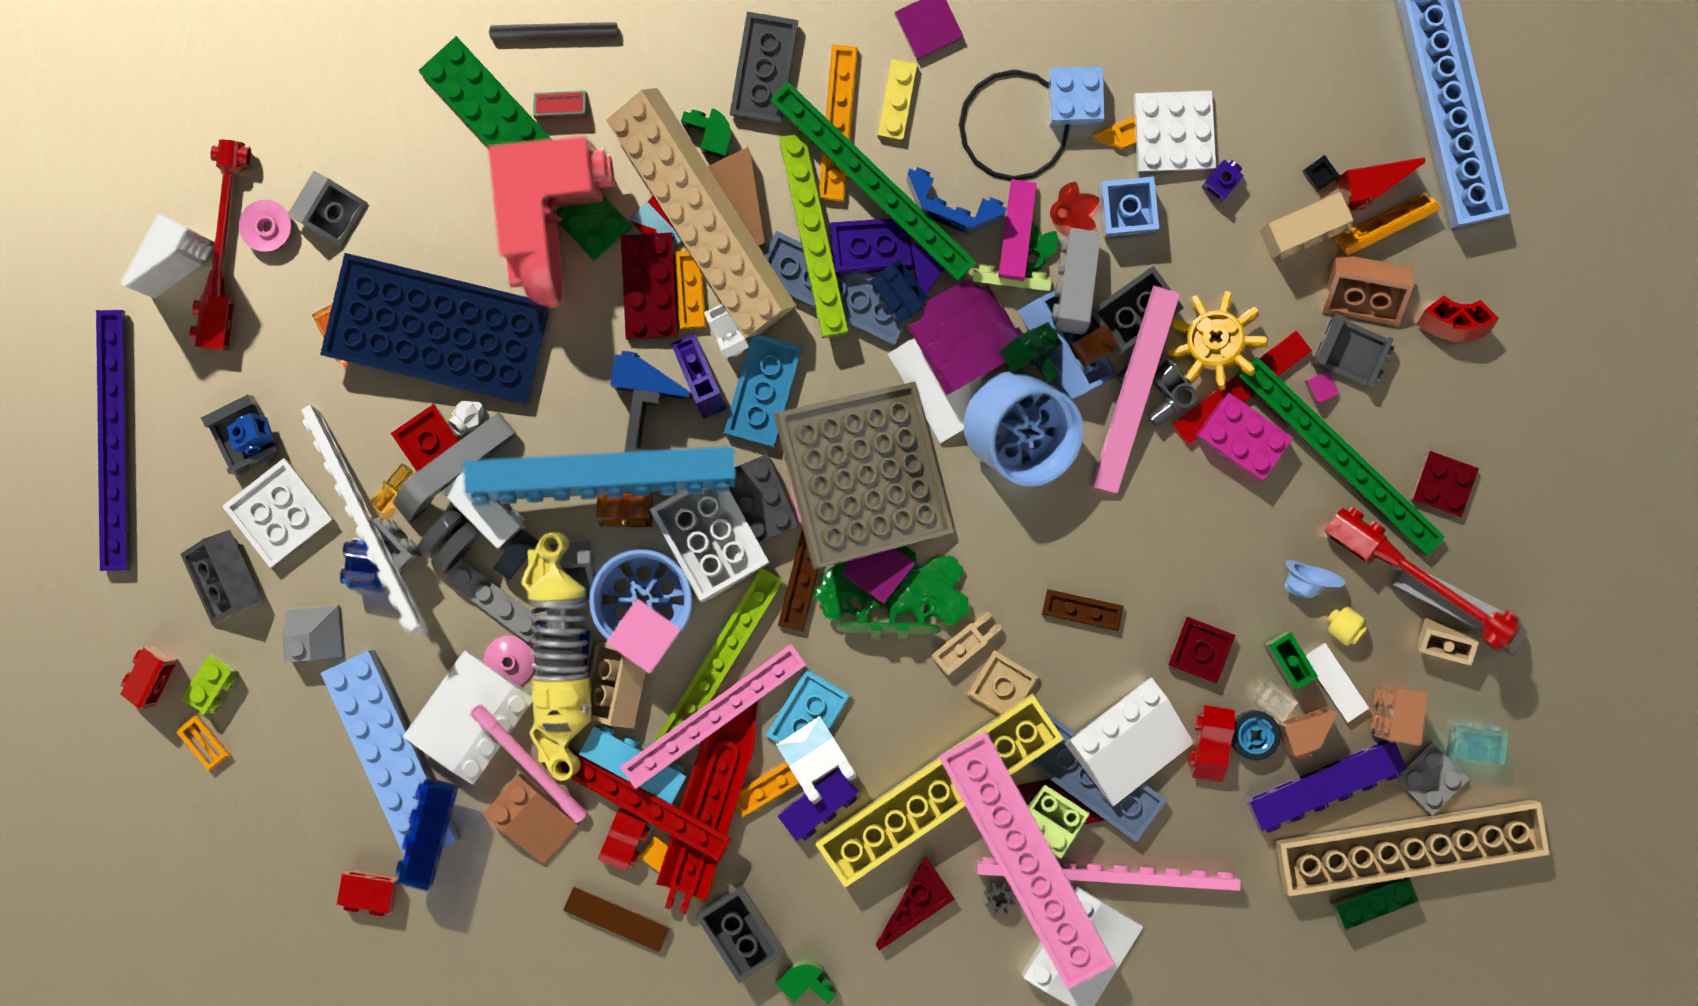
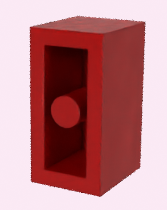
M347 870L341 875L336 905L344 906L343 910L359 912V909L370 910V915L383 917L385 913L388 914L393 910L398 879Z

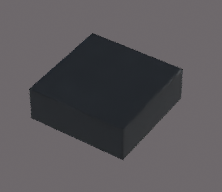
M1325 155L1302 171L1317 192L1340 176Z

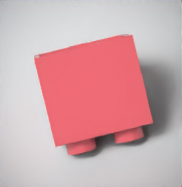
M585 136L488 146L499 255L507 260L510 287L523 286L527 297L539 305L550 308L561 307L563 302V272L558 222L563 221V218L557 216V210L561 206L604 202L602 188L615 186L611 155L606 156L605 149H597Z

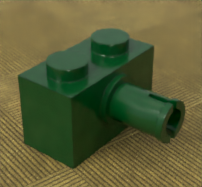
M1049 322L1017 336L999 351L1013 373L1030 365H1036L1047 384L1061 376V373L1048 355L1063 343Z

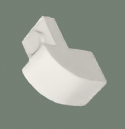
M723 304L704 312L725 359L730 356H738L745 349L749 348L747 340L743 337Z

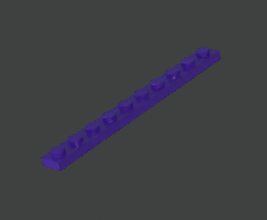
M96 310L100 571L129 570L125 311Z

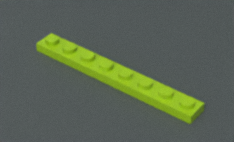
M799 133L779 137V145L821 337L827 338L847 334L848 328L805 135Z
M760 568L655 742L711 701L784 580L766 569Z

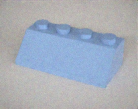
M1055 291L1036 299L1018 310L1028 330H1032L1047 322L1055 330L1056 320L1051 319L1053 305L1058 304L1059 297H1054ZM1089 324L1087 333L1093 331L1091 324ZM1055 330L1063 344L1048 356L1061 373V376L1055 379L1061 393L1073 400L1115 378L1117 373L1107 355L1084 367L1071 344L1084 335Z

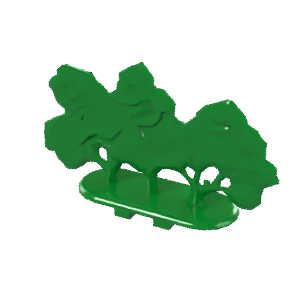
M901 546L896 549L912 560L915 566L884 605L842 575L843 570L851 560L836 563L834 567L829 568L822 575V585L815 589L813 598L822 603L823 615L828 620L842 618L847 612L858 618V622L839 624L837 629L842 632L871 633L870 639H881V634H897L896 639H907L908 634H936L941 632L939 626L925 624V620L930 616L938 617L946 625L953 626L956 622L960 621L962 616L969 615L968 597L953 588V585L959 582L961 575L964 573L963 567L951 555L934 557L929 563L920 567L917 564L916 553L908 547ZM851 598H856L861 603V612H859V608H853L850 602ZM870 602V608L866 609L865 604ZM846 603L848 609H843L842 604ZM928 604L929 611L924 613V606ZM875 607H884L889 611V623L868 622L867 614ZM908 611H913L918 620V623H896V617Z

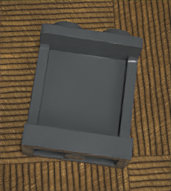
M1335 313L1329 320L1311 363L1366 388L1378 384L1384 373V370L1381 369L1384 360L1388 361L1394 351V346L1391 345L1394 339L1378 335L1345 320V316Z
M633 389L624 452L651 451L640 449L646 406L662 407L664 396L660 393Z
M248 394L201 417L204 426L210 429L228 466L226 469L228 474H237L238 477L251 472V467L258 463L265 465L276 459L274 455L281 452L275 439L262 447L260 452L253 455L233 450L229 442L230 437L227 427L236 422L237 418L249 413L263 416L254 396Z

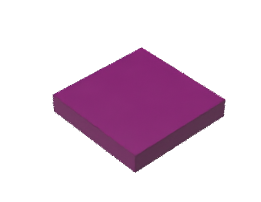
M918 0L894 12L916 60L964 37L947 0Z
M894 548L852 559L843 570L842 575L884 605L913 569L915 563Z

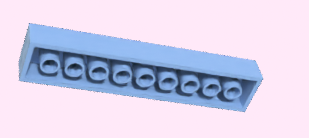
M1397 0L1451 229L1501 218L1510 212L1459 0Z

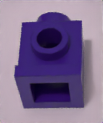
M1224 159L1204 182L1202 187L1222 202L1244 177L1240 173L1242 167L1231 159L1229 162ZM1222 174H1228L1230 176V181H1223L1221 177Z

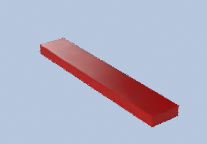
M1295 330L1259 359L1277 376H1280L1312 350L1299 332ZM1240 373L1226 383L1225 390L1217 389L1171 424L1186 445L1197 439L1195 437L1224 394L1230 393L1243 403L1255 395L1238 377Z

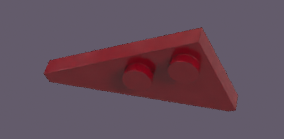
M927 856L920 863L875 945L879 951L955 900Z

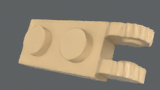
M989 611L978 618L973 624H968L931 654L947 676L988 643L987 641L1002 629L1000 624L994 625L984 636L977 630L980 625L986 623L992 616Z

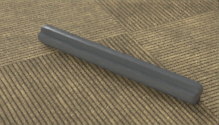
M616 22L489 26V37L491 40L617 37L618 25Z

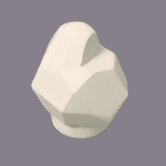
M461 401L455 406L452 417L447 422L456 434L463 436L465 433L472 432L481 425V419L485 414L484 407L480 402Z

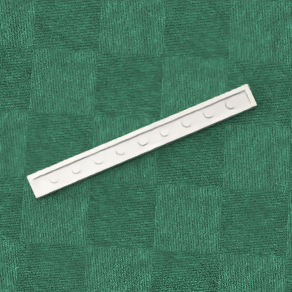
M308 405L301 410L305 417L303 424L309 433H313L316 439L313 444L319 454L323 455L326 460L324 463L325 469L330 476H334L337 482L334 485L339 496L344 498L347 503L345 507L347 514L358 525L356 532L369 548L367 550L368 557L373 564H377L380 570L378 573L380 581L385 587L388 586L391 593L389 600L396 609H399L402 615L400 618L402 626L407 632L411 631L420 636L427 632L428 629L377 526L373 523L372 515L321 412Z

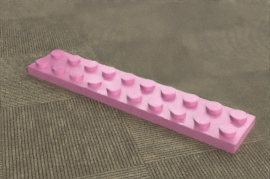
M987 731L939 755L941 762L1067 990L1113 966L1114 961Z

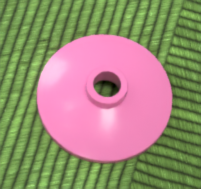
M259 200L251 203L245 208L239 220V232L243 241L249 247L261 252L274 251L283 246L288 240L292 228L291 219L287 215L286 209L279 203L271 200ZM271 223V230L265 232L263 229L264 224Z
M517 636L497 638L487 647L484 654V663L519 685L525 683L535 669L531 666L535 661V656L531 654V646ZM506 657H510L513 661L510 667H506L503 663Z

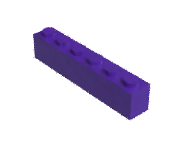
M1383 740L1248 798L1246 802L1258 829L1261 831L1266 830L1269 833L1281 828L1280 823L1287 820L1296 822L1306 817L1304 813L1314 809L1315 812H1319L1328 808L1331 801L1338 799L1341 802L1354 796L1352 792L1359 789L1363 791L1371 790L1378 786L1377 782L1385 778L1387 781L1394 780L1402 775L1401 771L1406 770L1407 767L1396 742Z

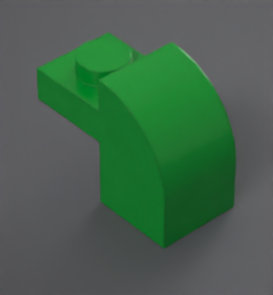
M713 108L709 118L705 117L706 113L691 109L690 113L684 111L681 119L682 125L705 132L700 148L701 152L723 159L728 157L732 133L725 116Z
M804 960L792 964L776 980L775 984L793 1002H796L808 988H811L827 1004H830L836 997V992L833 990L835 988L834 984L826 977L822 979L818 977L823 972V966L813 961Z

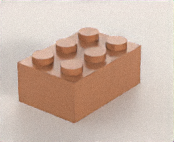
M1380 684L1379 689L1375 690L1373 703L1377 706L1376 713L1371 716L1370 730L1373 731L1372 736L1388 741L1421 746L1429 692Z

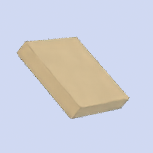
M993 650L967 695L1001 715L1028 696L1038 676Z

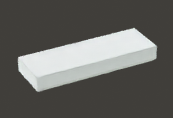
M1326 643L1321 644L1306 654L1307 659L1318 675L1316 679L1345 722H1350L1369 709Z

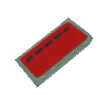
M586 90L534 93L533 117L535 119L587 117Z

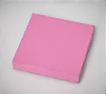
M636 599L606 643L651 673L681 629L648 605Z

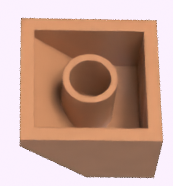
M1323 707L1278 722L1285 753L1299 757V759L1313 756V751L1320 749L1336 717L1335 710Z

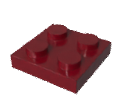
M1427 451L1411 500L1445 513L1462 517L1479 468L1432 451Z
M1185 616L1167 665L1217 684L1236 635Z

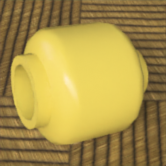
M1345 607L1341 611L1335 609L1327 619V622L1330 623L1328 627L1329 635L1345 646L1351 643L1356 645L1367 631L1365 618L1350 607Z

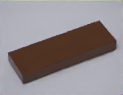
M1047 589L1041 614L1119 631L1124 606Z

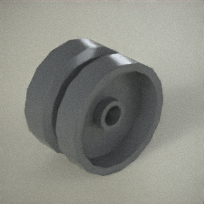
M455 507L449 509L431 526L416 547V550L426 559L437 554L434 559V566L443 574L449 572L468 553L482 534L472 522L461 527L465 516Z

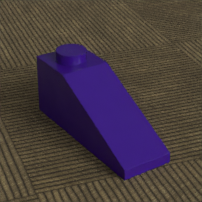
M695 333L671 343L703 419L727 409Z

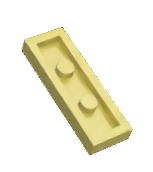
M891 60L878 137L903 141L917 63Z

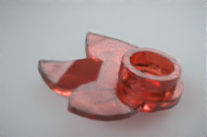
M1068 183L1061 188L1058 201L1051 206L1050 218L1059 226L1068 225L1072 228L1091 231L1096 227V224L1089 215L1095 210L1099 198L1089 193L1079 194L1077 183ZM1059 209H1065L1067 211V216L1065 218L1059 217Z

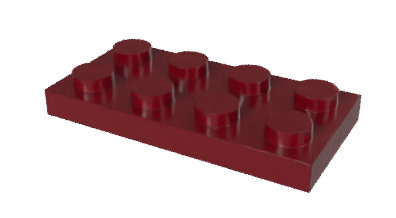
M674 233L620 235L626 340L679 337Z

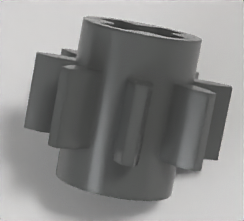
M992 882L993 889L990 892L984 891V894L990 899L984 904L986 907L993 906V914H996L998 909H1003L1004 913L1007 914L1008 910L1006 907L1009 904H1016L1010 899L1014 892L1012 889L1006 890V882H1003L1001 887H996L995 883ZM1000 892H1003L1004 898H1006V900H1001L999 904H996V900L993 896L999 895Z

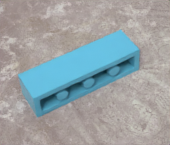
M602 723L601 727L595 725L579 755L629 781L620 767L643 751L637 747L639 743L628 736H625L624 739L616 736V730ZM673 762L639 787L672 804L688 774L683 772L685 767Z

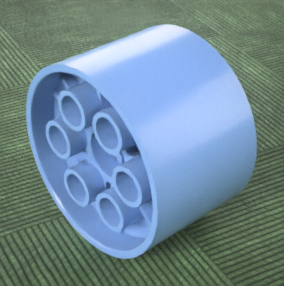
M1008 371L988 379L973 394L964 416V434L972 452L1002 476L1019 485L1038 486L1058 478L1073 463L1081 447L1083 423L1078 408L1066 395L1030 373L1022 371L1013 373ZM1043 393L1047 394L1043 399L1037 402ZM1042 427H1049L1047 433H1045ZM1021 450L1025 451L1026 457L1022 458Z
M652 550L627 551L610 559L597 573L590 591V610L599 631L607 639L610 638L622 621L615 615L616 607L624 605L629 611L636 599H639L638 589L639 593L643 596H649V599L646 601L647 605L659 614L663 606H670L673 609L674 616L669 621L681 629L676 636L677 638L689 624L695 606L694 589L680 564L672 557ZM629 561L634 575L630 578L620 567V565ZM660 563H663L669 569L659 579L656 577V573ZM643 566H648L652 571V576L648 581H643L638 576L639 569ZM619 579H625L629 584V589L624 594L616 590L615 585ZM666 579L674 583V591L669 595L664 594L660 588L661 583ZM652 590L656 594L657 598H654L653 594L651 593ZM603 594L618 596V602L602 605ZM684 595V605L670 603V597Z

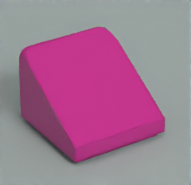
M1329 370L1305 381L1315 405L1339 394Z

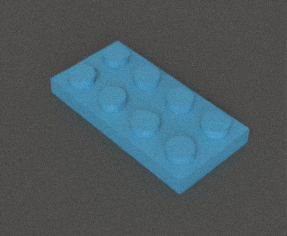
M755 335L750 338L749 348L746 352L724 434L775 447L778 429L774 414L785 411L802 347L766 336Z

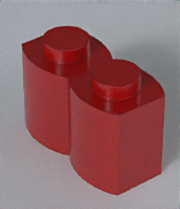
M619 809L602 846L598 860L624 871H627L629 866L635 867L640 852L636 851L639 842L645 843L650 828L646 827L647 821Z

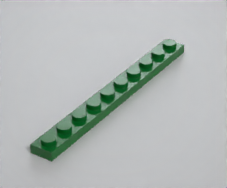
M789 82L770 99V103L957 282L976 264V261Z
M1255 357L1251 361L1255 374L1250 376L1242 371L1238 377L1425 556H1428L1442 542L1445 536L1258 357Z

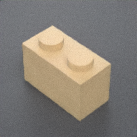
M1428 618L1424 620L1418 639L1419 652L1470 666L1479 643L1477 631Z

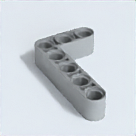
M497 413L411 476L402 485L392 503L405 519L411 523L427 510L438 493L448 487L463 472V461L484 460L507 443L516 434V431L500 413Z
M1401 569L1392 585L1393 587L1482 633L1481 622ZM1432 576L1488 615L1497 611L1501 614L1504 613ZM1519 621L1517 622L1521 626L1519 633L1506 649L1501 648V650L1514 656L1528 633Z

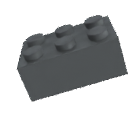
M1154 265L1091 310L1090 320L1095 327L1098 328L1106 323L1120 345L1113 350L1116 356L1136 343L1153 285L1171 290ZM1179 300L1174 315L1184 309Z
M768 453L735 467V487H730V492L758 543L799 527Z
M742 884L697 912V920L738 983L783 955V947Z

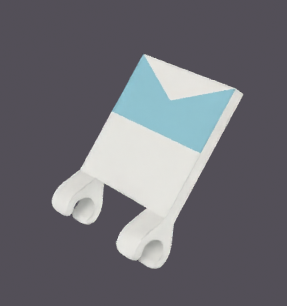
M820 716L776 744L813 804L822 799L813 782L839 766L849 781L857 776Z

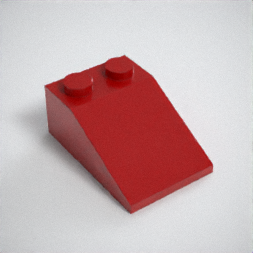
M1425 157L1345 171L1337 178L1339 192L1342 193L1347 207L1350 208V212L1366 209L1373 200L1426 163Z

